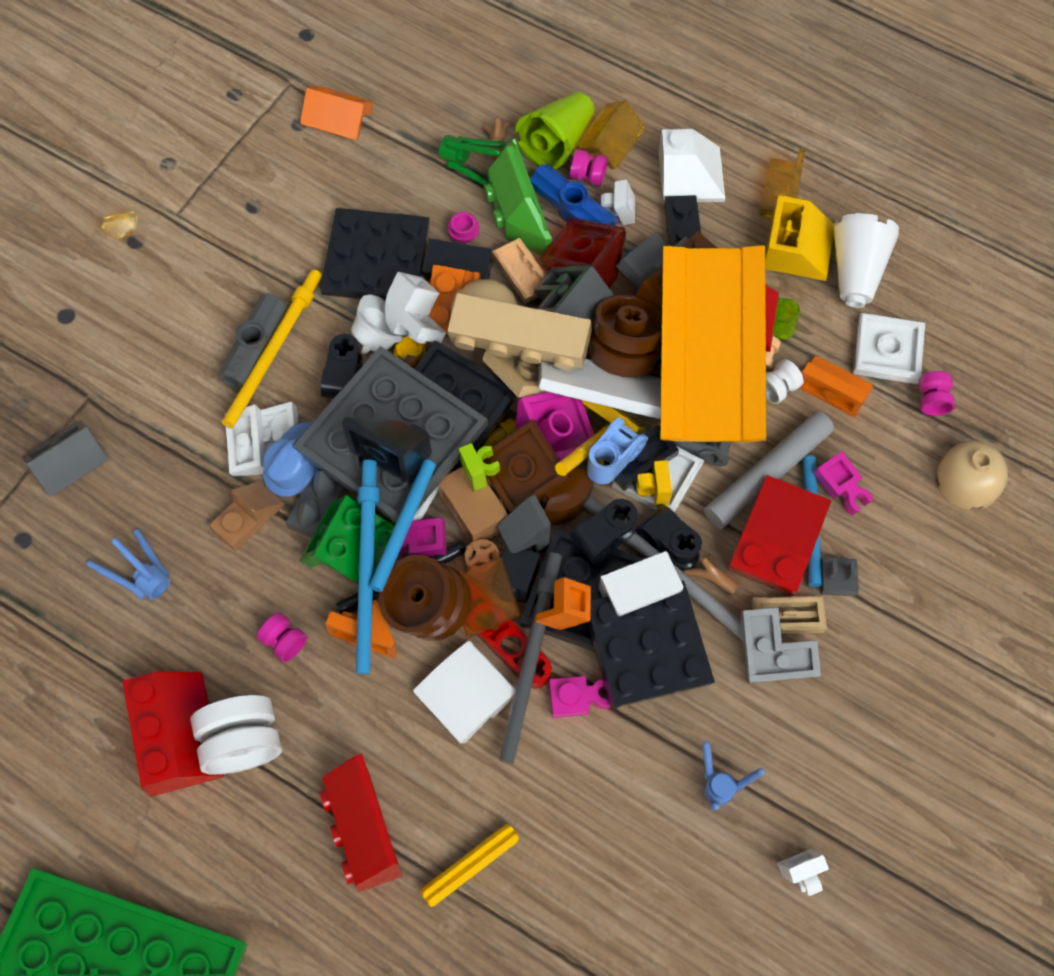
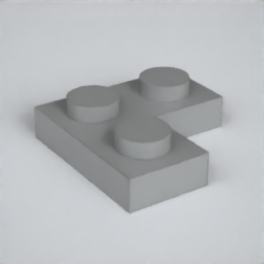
M778 607L740 610L747 682L754 683L821 676L818 640L782 643Z

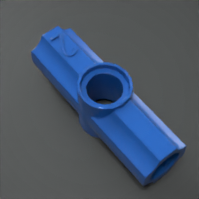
M542 164L535 170L530 179L534 191L558 209L559 216L564 221L577 223L599 241L605 240L612 233V230L617 225L618 218L589 197L587 188L583 184L568 181L548 164Z

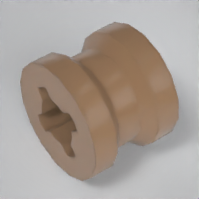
M477 539L471 542L465 551V567L468 575L478 581H488L495 576L500 560L497 546L487 539ZM477 563H484L486 566H484V565H476V564H477Z

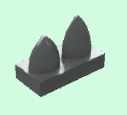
M319 469L303 490L286 521L287 528L312 538L330 503L336 500L339 495L343 496L346 487L330 477L323 469Z

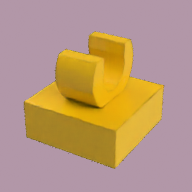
M668 460L654 461L652 474L643 473L637 475V495L645 497L654 494L655 507L661 504L669 506L672 487Z

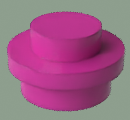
M457 213L448 223V234L456 242H471L479 234V223L470 213Z

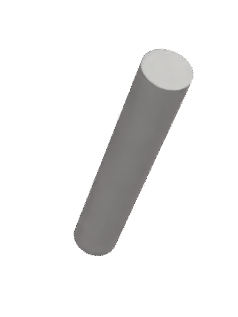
M820 411L814 412L704 508V514L709 522L718 529H723L757 499L766 475L780 479L834 431V425L829 417Z

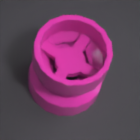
M578 148L572 161L570 179L575 181L584 179L589 181L591 185L600 187L605 176L608 156L601 154L592 156L586 150Z
M934 371L922 375L918 380L919 390L923 393V397L920 400L922 413L930 416H940L954 411L955 399L950 393L953 388L952 375L943 371Z
M282 612L271 616L257 633V639L264 646L272 647L274 655L282 663L290 661L304 647L308 638L299 628L294 629L290 625V620Z

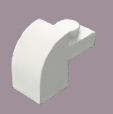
M397 272L385 301L386 322L393 334L409 336L414 341L425 344L427 341L441 343L446 331L428 316L439 292L422 277Z

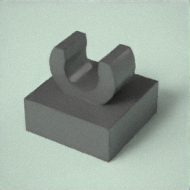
M822 557L821 595L856 596L859 592L857 559Z

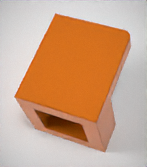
M565 577L555 580L554 608L536 614L535 622L563 630L590 621L591 586Z

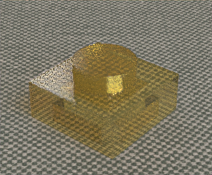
M135 211L105 217L102 221L105 236L113 234L114 238L132 235V230L137 229L139 224Z

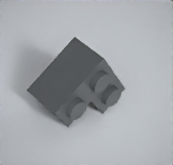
M592 265L552 267L533 290L542 301L537 309L589 319L591 323L594 320L598 304L614 295Z

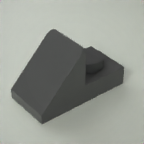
M535 495L528 497L498 524V530L512 554L532 547L533 551L538 554L547 552L551 523Z

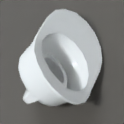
M364 295L360 299L357 314L351 327L352 335L362 345L361 354L363 355L370 350L375 352L380 346L388 350L394 343H400L403 336L391 332L385 318L386 300L375 295Z

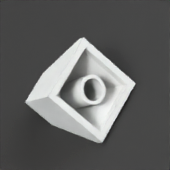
M663 129L658 151L663 203L667 196L696 195L697 202H725L720 147L694 129Z

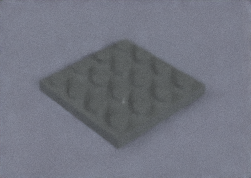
M380 346L297 440L293 447L305 459L319 469H323L330 477L358 496V488L362 487V463L364 459L350 452L342 426V421L345 417L399 420L408 426L411 424L418 425L428 433L432 452L426 460L436 464L418 507L419 509L460 460L459 448L470 443L473 444L488 426V419ZM377 467L376 487L380 490L379 504L375 505V509L396 523L416 476L408 484Z

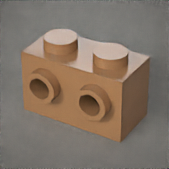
M462 466L446 475L437 486L438 495L469 543L477 539L490 540L500 534L498 524L510 512L500 497L497 498L492 491L493 485L487 475V487L474 492Z

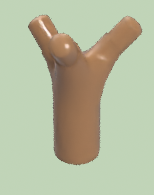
M497 117L495 118L494 129L486 124L483 126V130L489 134L491 140L504 142L505 134L508 128L513 125V121L509 119L501 126V118ZM491 147L492 149H497V150H499L500 152H501V150L503 149V148H493V147ZM491 155V158L495 160L497 156Z
M712 556L702 557L701 562L705 569L692 568L683 570V573L687 576H698L714 582L731 596L740 585L718 568Z

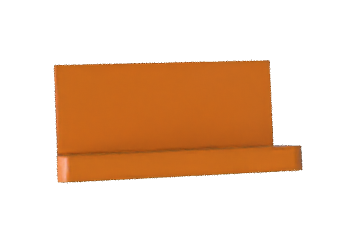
M319 85L306 87L300 123L355 140L359 138L363 116L370 114L372 111L373 101Z
M814 356L811 363L808 362L802 371L804 383L799 389L855 418L871 392L873 385L819 356Z

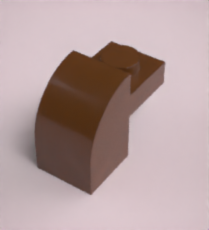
M576 466L569 472L570 480L538 500L552 525L568 523L576 519L584 511V505L590 498L594 482L588 477L587 469Z

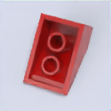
M766 475L728 571L789 596H794L797 593L832 500Z

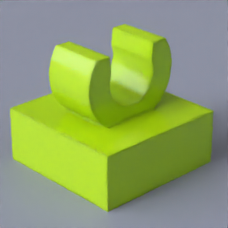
M472 443L459 448L461 464L474 492L487 487L486 475L493 476L500 471L498 461L492 464H485L483 462L485 458L493 456L492 447L484 446L477 453Z

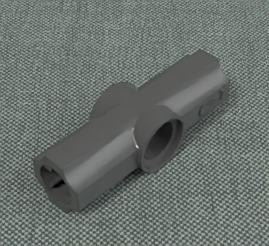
M269 293L261 295L248 320L237 328V340L218 373L219 380L227 384L228 387L236 390L242 388L287 312V304L282 302L277 296ZM251 340H258L257 342L252 344L248 343Z

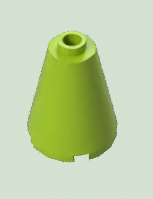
M574 92L524 114L518 120L515 127V132L519 131L521 139L518 145L524 155L536 166L548 164L553 169L562 166L569 158L595 113L592 100L582 92Z

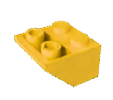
M778 195L765 253V269L826 281L835 224L811 201Z

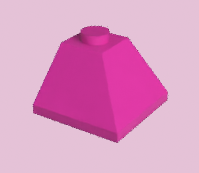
M546 392L523 397L518 400L515 431L530 420H536L560 460L564 459L594 435L583 402L580 399Z

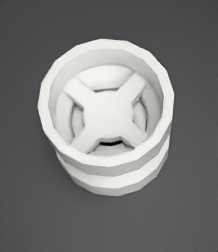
M782 359L774 365L772 372H766V400L770 403L779 404L786 398L789 391H796L803 385V376L793 362L788 359Z

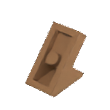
M260 481L231 490L230 493L234 502L209 525L211 531L235 552L285 505L280 498Z

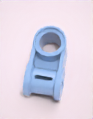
M621 417L616 418L610 424L605 433L589 451L587 474L597 484L604 485L612 482L626 465L639 455L647 443L648 437L634 432L624 424L625 420ZM605 460L609 462L610 465L603 466L598 464L596 461Z

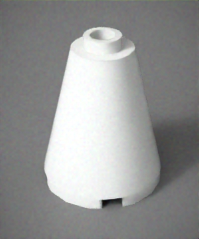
M856 213L842 216L840 223L838 220L835 221L834 237L840 298L846 301L845 304L849 307L862 308L865 304L872 302L899 236V226L890 219H887V224L877 221L878 215Z

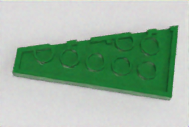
M32 868L0 937V976H236L248 944Z

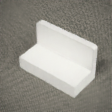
M667 551L601 576L598 588L602 597H609L616 614L622 616L682 592L683 585Z

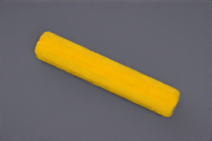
M505 824L422 887L420 892L426 903L431 907L435 906L511 848L519 840L517 832L510 824Z

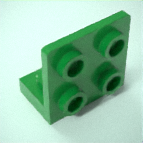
M347 495L332 501L299 561L310 568L325 564L359 585L361 504H358V502ZM375 514L373 576L395 527L377 514Z

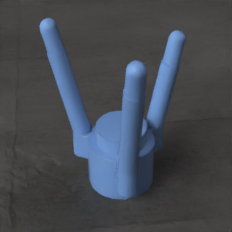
M135 529L133 533L152 566L149 563L142 564L117 538L111 540L119 552L137 569L133 574L135 584L91 560L87 561L88 567L132 591L140 600H143L145 597L150 600L156 599L165 592L171 583V580L168 578L170 573L162 566L139 529Z
M708 741L703 743L704 777L707 780L704 787V796L710 803L709 809L715 811L720 806L728 804L735 792H740L744 787L763 776L764 770L759 768L739 781H734L729 774L723 772L715 773L713 771L710 743Z

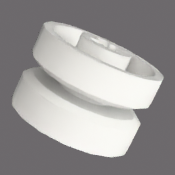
M247 695L220 700L204 706L190 717L194 738L202 742L197 749L200 769L203 773L228 774L252 769L272 761L282 753L278 730L270 727L275 721L271 699L268 697Z

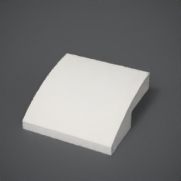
M293 402L260 410L256 405L246 407L233 429L226 427L229 474L232 476L263 474V456L266 449L272 443L280 440L283 434L292 426L299 424L297 406Z
M469 640L436 667L413 692L460 744H463L489 718H494L514 698L516 688Z

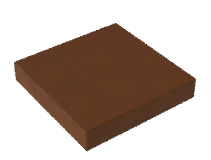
M534 419L492 446L493 456L483 460L485 464L499 462L500 471L496 475L487 477L510 513L528 497L535 495L540 500L571 479L569 473L565 476L557 474L555 466L561 460Z

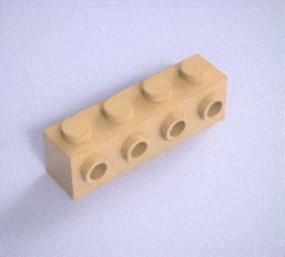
M460 293L456 295L447 330L450 341L458 348L464 350H474V347L487 349L488 353L498 357H507V354L521 356L523 361L532 364H539L541 361L554 363L555 367L567 371L574 370V367L583 369L592 331L591 320Z

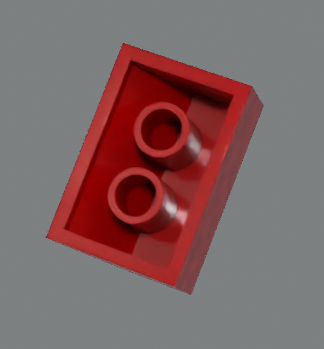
M157 671L122 681L140 784L147 794L153 797L224 777V774L203 773L199 765L197 749L202 742L194 738L190 717L197 710L209 705L202 672Z
M362 753L355 755L322 777L325 789L320 790L319 794L325 812L333 811L336 824L330 826L335 846L336 848L343 846L347 860L341 862L346 882L348 885L355 883L357 890L362 892L402 877L364 757Z

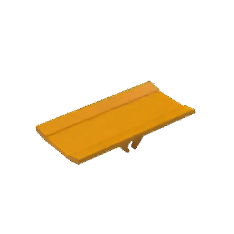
M765 245L742 248L695 249L663 246L661 440L678 442L766 441Z

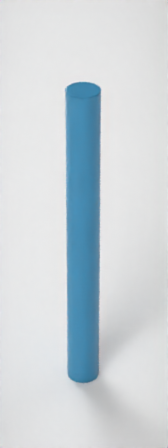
M805 456L802 459L804 490L818 495L817 478L813 474L816 470V457ZM820 534L807 565L808 586L812 588L822 586Z
M424 459L371 580L369 588L374 591L383 592L436 467V464L430 460Z

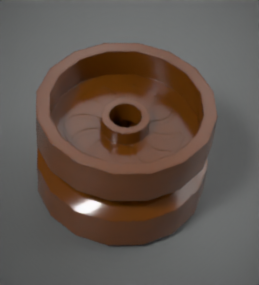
M616 295L600 302L595 312L593 330L587 348L590 359L597 367L617 376L640 377L649 374L656 368L662 349V310L654 303L632 295Z
M409 555L395 562L383 592H379V605L382 616L391 627L427 641H441L454 635L465 623L471 610V591L467 580L458 570L425 555Z

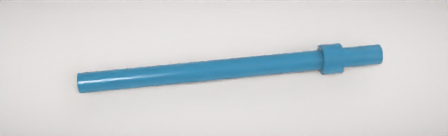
M375 460L363 461L362 487L358 488V504H361L356 674L360 675L370 674L373 590L369 588V585L373 578L375 505L379 504L380 490L376 487L377 461Z

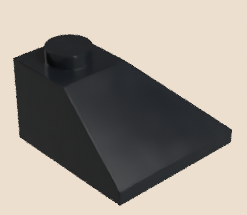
M345 417L342 421L350 452L364 460L377 461V467L408 484L412 482L418 473L423 460L427 459L432 452L428 433L418 425L411 424L408 426L399 420Z

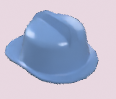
M313 422L292 426L283 434L280 440L272 443L266 449L263 456V478L266 486L274 494L282 497L294 496L302 492L318 472L319 468L305 459L293 447Z

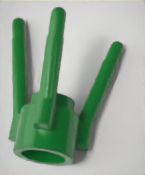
M445 135L440 144L439 156L441 159L448 161V168L458 170L484 186L488 184V181L461 165V162H467L471 152L499 156V150L488 147L503 148L507 142Z

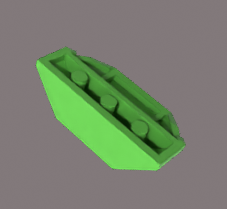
M510 138L488 170V184L484 185L485 196L488 203L493 202L494 222L497 229L502 228L506 240L513 241L520 237L528 250L543 257L551 256L552 237L546 225L516 138Z

